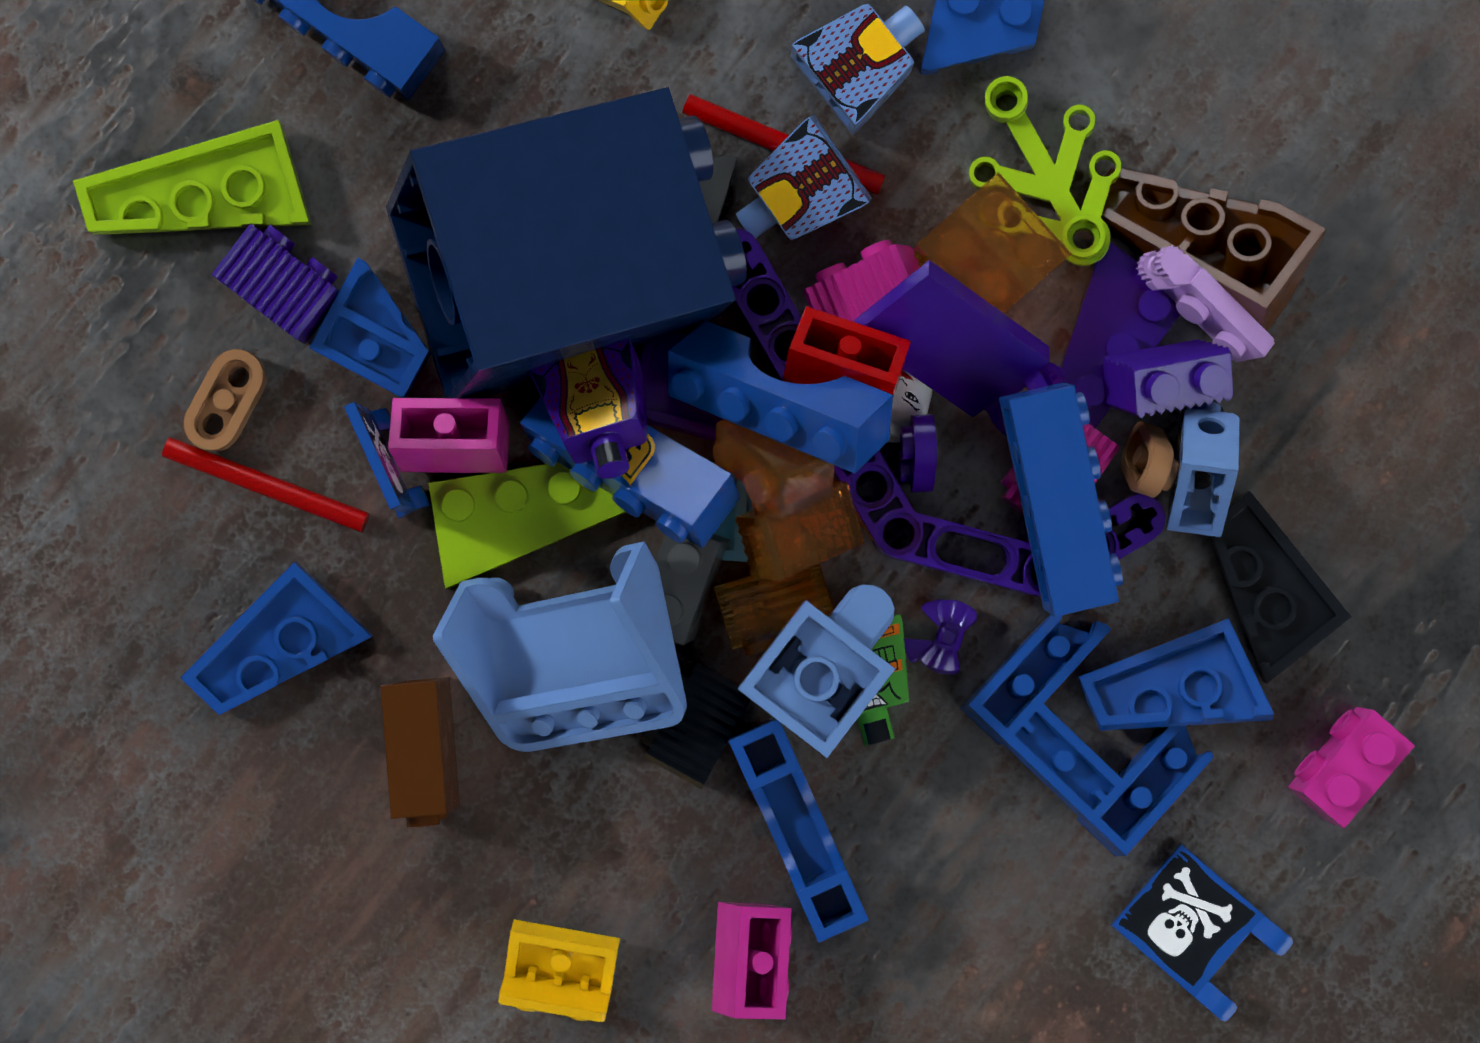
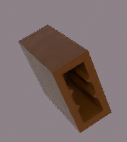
M450 677L396 681L380 685L391 819L406 818L407 827L438 825L440 820L447 819V814L460 805Z

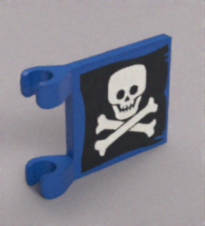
M355 402L344 406L388 506L391 510H395L398 519H402L418 509L430 506L431 504L422 485L410 489L406 488L382 435V432L390 431L391 416L388 409L382 408L371 411Z
M1179 844L1111 924L1224 1022L1229 1020L1236 1012L1237 1006L1210 983L1209 980L1251 932L1272 952L1280 956L1284 955L1293 944V940L1289 935L1263 915L1182 844Z

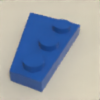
M296 561L180 678L218 715H221L374 635Z
M1229 618L1080 676L1078 682L1100 731L1270 721L1274 717L1271 706Z

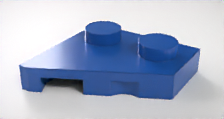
M935 0L920 74L930 75L937 73L939 69L967 62L969 65L989 60L994 55L1002 53L1012 54L1032 49L1036 43L1045 0Z
M360 258L356 259L309 346L311 350L401 398L409 396L431 355L429 349L369 264Z

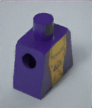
M630 338L530 370L531 378L573 463L581 464L593 460L597 475L604 479L619 477L626 473L630 466L625 449L644 444L648 439L643 370Z

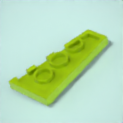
M279 120L73 180L87 231L93 235L247 228L250 224L256 228L268 227L269 225L273 227L312 225L285 130Z
M558 462L553 467L544 464L507 470V473H488L428 483L445 589L460 584L461 581L469 580L482 573L496 569L510 561L626 513L613 501L612 494L600 487L596 492L585 488L571 476L570 469Z

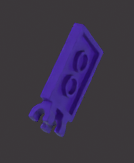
M930 260L854 320L856 323L910 340L911 344L903 370L971 417L976 416L983 410L987 411L993 424L1005 436L1007 434L999 397L1019 393L1026 387L1028 390L1058 384L1065 379V371L1050 362L1048 345Z

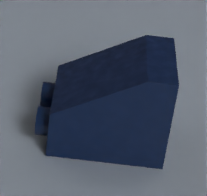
M669 87L410 150L388 200L386 210L445 398H486L534 383L530 374L532 369L629 338L633 347L636 348L697 327L705 320L710 322L736 301L732 286L743 284L747 274L744 249L735 227L729 220L711 222L699 182L710 180L713 175V155L709 138L698 117L693 115L681 119L678 118Z

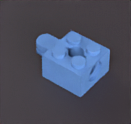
M859 585L847 592L829 617L805 600L739 685L738 690L828 758L895 670L893 666L871 650L893 621L895 608L891 598L883 589L874 585Z

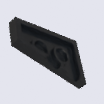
M1246 491L1229 505L1221 537L1209 536L1261 679L1263 683L1267 684L1348 621L1351 616L1251 491Z

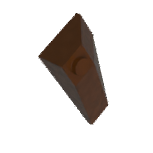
M1112 166V168L1104 177L1113 174L1115 171V167ZM1121 168L1117 181L1110 186L1101 216L1102 220L1108 225L1110 232L1141 256L1154 250L1158 252L1161 248L1171 245L1173 247L1178 246L1180 250L1183 249V254H1188L1201 268H1204L1266 331L1269 330L1291 300L1326 231V228L1277 202L1260 199V203L1255 204L1228 198L1227 191L1213 188L1210 189V193L1178 187L1173 179Z

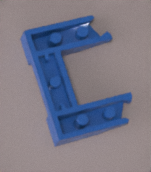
M1050 614L988 677L960 709L997 745L1003 744L1074 811L1078 815L1076 820L1114 857L1127 856L1214 756L1212 751L1196 755L1186 726L1163 727L1118 774L1110 768L1044 703L1109 633L1111 628L1105 623L1094 621L1088 633L1060 624L1059 622L1063 615L1054 617Z

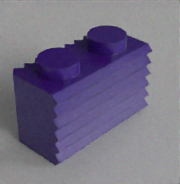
M250 224L211 275L293 338L306 344L322 324L339 293V290L332 286L338 276L313 257L306 265L290 254V251L296 244L273 226L269 225L263 233Z
M1206 340L1185 341L1105 356L1103 359L1105 403L1112 408L1139 418H1143L1145 414L1151 417L1154 413L1162 415L1164 411L1172 413L1174 409L1181 411L1183 407L1191 409L1193 405L1201 407L1203 403L1210 405L1212 402L1220 403L1221 400L1229 402L1233 397L1231 352L1228 347L1223 348L1222 345L1218 346L1211 342L1207 343Z

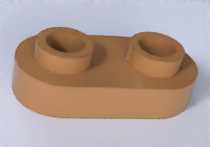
M232 349L223 352L214 360L184 417L185 433L194 445L209 451H222L237 441L267 384L266 368L258 357L245 350ZM245 368L249 373V380L245 386L238 388L233 384V374L238 369ZM214 415H219L223 419V429L218 434L212 435L207 429L208 420Z
M1139 421L1127 438L1121 457V470L1131 491L1155 498L1161 490L1168 491L1171 488L1178 473L1179 463L1173 459L1174 451L1164 430L1144 421Z

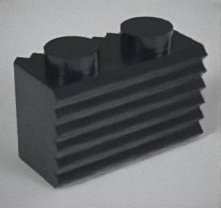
M697 661L692 671L683 666L680 670L687 701V708L682 720L672 727L646 731L641 742L650 746L644 758L702 789L751 699L738 690L740 684Z

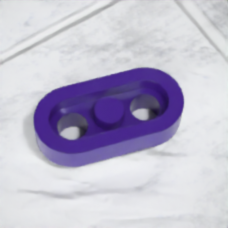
M911 415L910 426L900 427L901 451H898L900 483L909 482L911 493L933 492L937 467V439L934 415Z

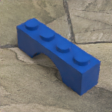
M253 0V1L256 2V3L259 4V5H262V3H263L265 0ZM269 0L282 9L278 18L302 36H305L308 30H311L325 40L321 46L323 51L345 67H348L351 61L357 63L368 71L364 80L388 98H391L394 92H397L409 101L446 51L438 36L396 6L376 17L359 20L333 14L324 8L318 0Z
M706 320L668 351V396L852 473H856L889 441L893 395L847 376L817 384H796L775 379L760 371L750 359L751 338Z
M773 717L732 735L729 738L731 748L773 836L818 943L868 921L865 909L781 722Z

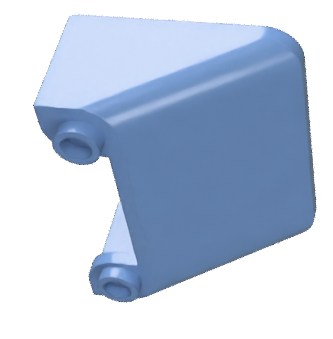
M644 541L625 545L616 551L610 564L611 575L617 583L613 586L518 605L514 599L513 587L504 579L475 578L460 582L433 634V641L497 738L503 744L517 751L531 752L672 727L682 720L687 708V701L657 562Z

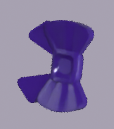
M937 599L924 603L921 607L923 613L939 628L934 641L904 639L907 657L912 663L920 660L923 666L936 673L945 675L957 674L960 670L957 652L962 644L964 632L976 623L977 613L969 605L957 600Z

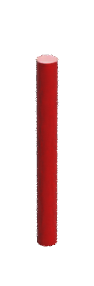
M689 94L682 114L687 116L694 115L706 124L771 151H774L789 136L784 132L692 94ZM846 159L866 190L878 195L886 175Z
M169 437L163 447L162 457L358 532L362 533L368 522L369 513L177 439Z

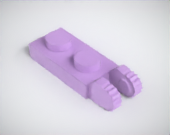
M1171 245L1161 248L1158 252L1154 250L1144 253V256L1139 257L1140 260L1137 262L1138 268L1136 269L1139 272L1138 275L1141 276V280H1145V284L1152 291L1164 290L1176 303V309L1180 315L1189 322L1198 324L1213 339L1212 344L1229 348L1231 360L1240 362L1265 357L1275 344L1274 338L1204 268H1201L1188 254H1183V249L1180 250L1178 246L1173 247Z

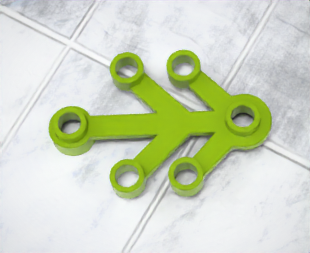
M1011 76L995 79L989 84L985 92L986 110L995 121L1007 124L1035 175L1000 166L995 159L983 156L975 159L970 165V182L978 191L988 192L999 188L1050 202L1060 219L1058 221L1027 214L1019 204L1008 202L1002 204L995 212L994 222L996 230L1005 237H1016L1020 234H1025L1057 243L1061 256L1069 263L1077 266H1089L1097 263L1106 255L1110 246V230L1101 216L1110 186L1117 181L1121 173L1120 158L1109 150L1099 151L1092 156L1089 162V176L1092 180L1080 211L1070 193V188L1084 141L1095 129L1096 118L1091 108L1082 104L1071 106L1065 112L1063 117L1065 133L1056 163L1054 164L1025 112L1028 106V93L1024 84ZM1003 95H1011L1016 99L1017 104L1012 110L1003 111L996 105L997 100ZM1076 114H1082L1089 119L1090 123L1084 130L1077 131L1070 126V118ZM1101 160H1109L1114 164L1115 171L1110 176H1100L1095 171L1096 163ZM981 166H989L995 171V176L989 182H980L975 177L976 170ZM1008 211L1016 212L1021 218L1019 225L1015 228L1004 227L1000 222V218L1004 213ZM1086 231L1093 236L1094 242L1089 248H1078L1073 242L1075 234Z

